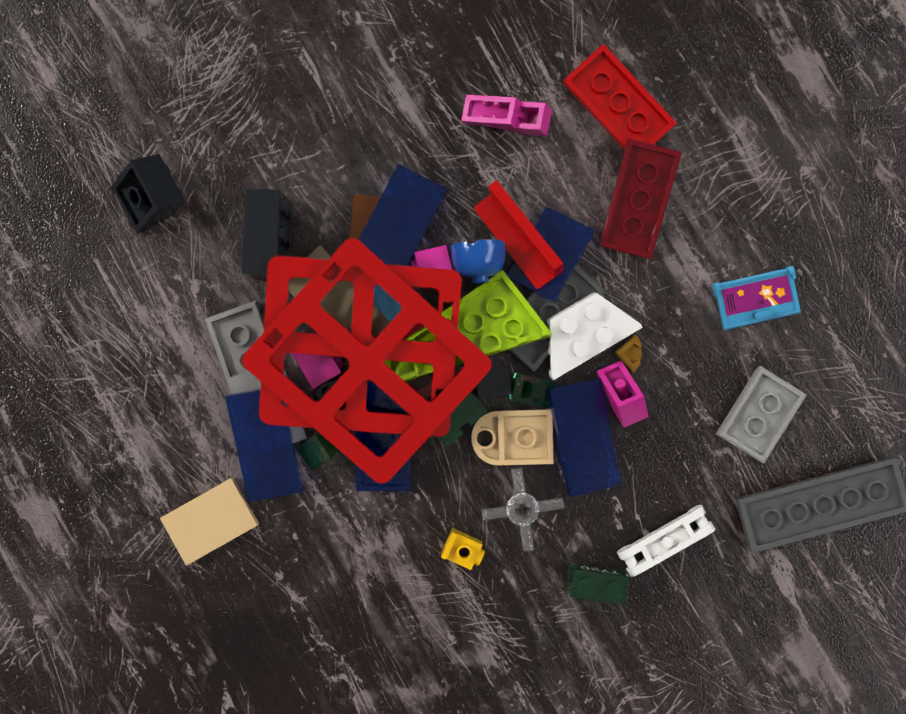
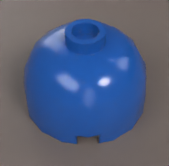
M476 240V243L467 244L466 241L450 246L453 266L461 276L472 278V283L489 282V277L498 274L505 263V242L503 240Z

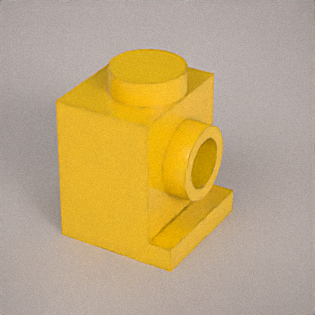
M452 528L441 552V558L448 559L471 570L474 564L480 565L485 551L481 549L483 546L482 541ZM465 547L469 549L470 553L467 556H461L459 550Z

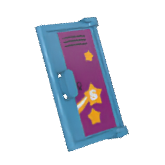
M787 266L784 269L723 283H713V294L717 298L723 330L800 313L794 281L796 279L794 267Z

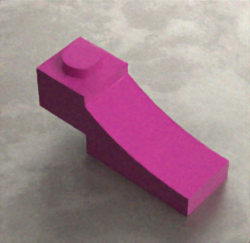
M466 95L461 121L467 125L493 127L518 132L522 135L547 137L552 109L546 103L519 101L516 97Z

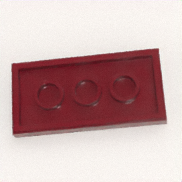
M627 139L598 246L652 259L682 152Z

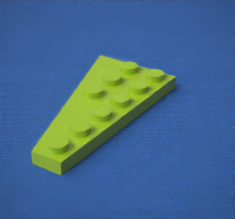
M503 270L490 278L489 282L483 283L460 299L458 330L487 356L552 336L551 331ZM452 306L442 312L446 319L451 320ZM424 326L405 340L432 342L436 336ZM456 355L455 366L464 364V362ZM385 360V363L406 382L433 373V366L429 363Z

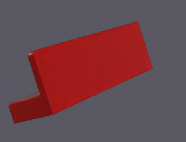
M496 180L488 186L490 195L474 206V211L496 239L505 242L507 253L532 285L539 290L564 271L563 262Z

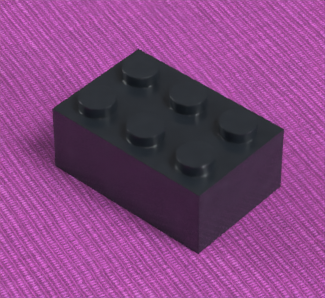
M246 188L242 274L253 279L267 280L269 261L275 256H287V247L292 245V231L288 230L289 220L293 219L294 208L290 200L280 190Z

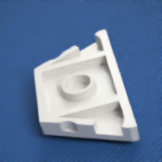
M591 293L547 319V328L552 333L548 342L551 368L549 370L550 378L553 380L557 379L643 328L642 325L598 293Z

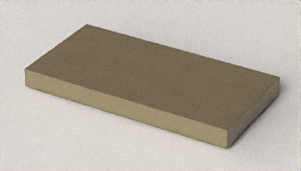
M319 245L307 258L328 260L331 255L324 247ZM292 277L289 281V292L295 297L311 278ZM338 281L322 299L321 306L351 332L354 285L349 281ZM373 303L371 333L377 338L391 321Z

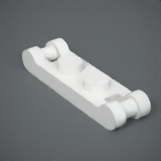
M697 505L691 508L687 513L634 543L619 549L617 554L627 564L626 570L630 577L639 575L714 532L715 527L711 521L706 519V511L703 506ZM693 521H696L698 525L695 530H692L689 525ZM641 551L644 559L637 561L634 555Z

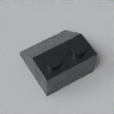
M160 154L132 159L111 186L136 233H140L174 215L186 202Z

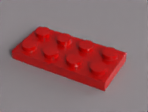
M604 43L562 82L623 150H625L627 139L654 145L677 124Z

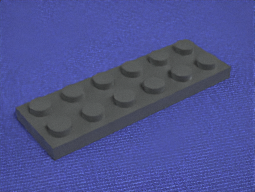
M895 457L881 459L735 498L748 549L752 553L906 512V491L898 461Z

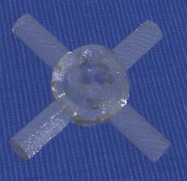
M522 468L511 469L515 495L508 500L506 506L481 510L482 518L485 521L508 517L514 524L520 526L523 551L534 550L530 524L536 520L539 512L564 509L563 498L536 501L532 495L525 492ZM521 503H524L529 508V510H526L525 515H521L519 511H516V508H519Z

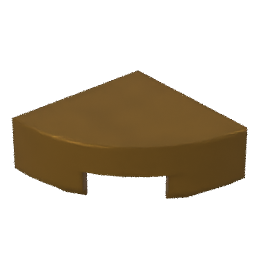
M637 335L632 336L614 352L631 373H634L639 367L642 356V346Z

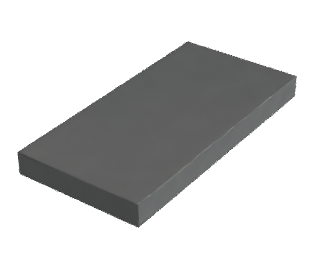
M567 256L561 260L564 271L539 290L535 289L526 299L546 326L547 319L591 293L595 292L602 296L606 292ZM547 337L509 349V351L534 372L550 355L548 354L550 338Z

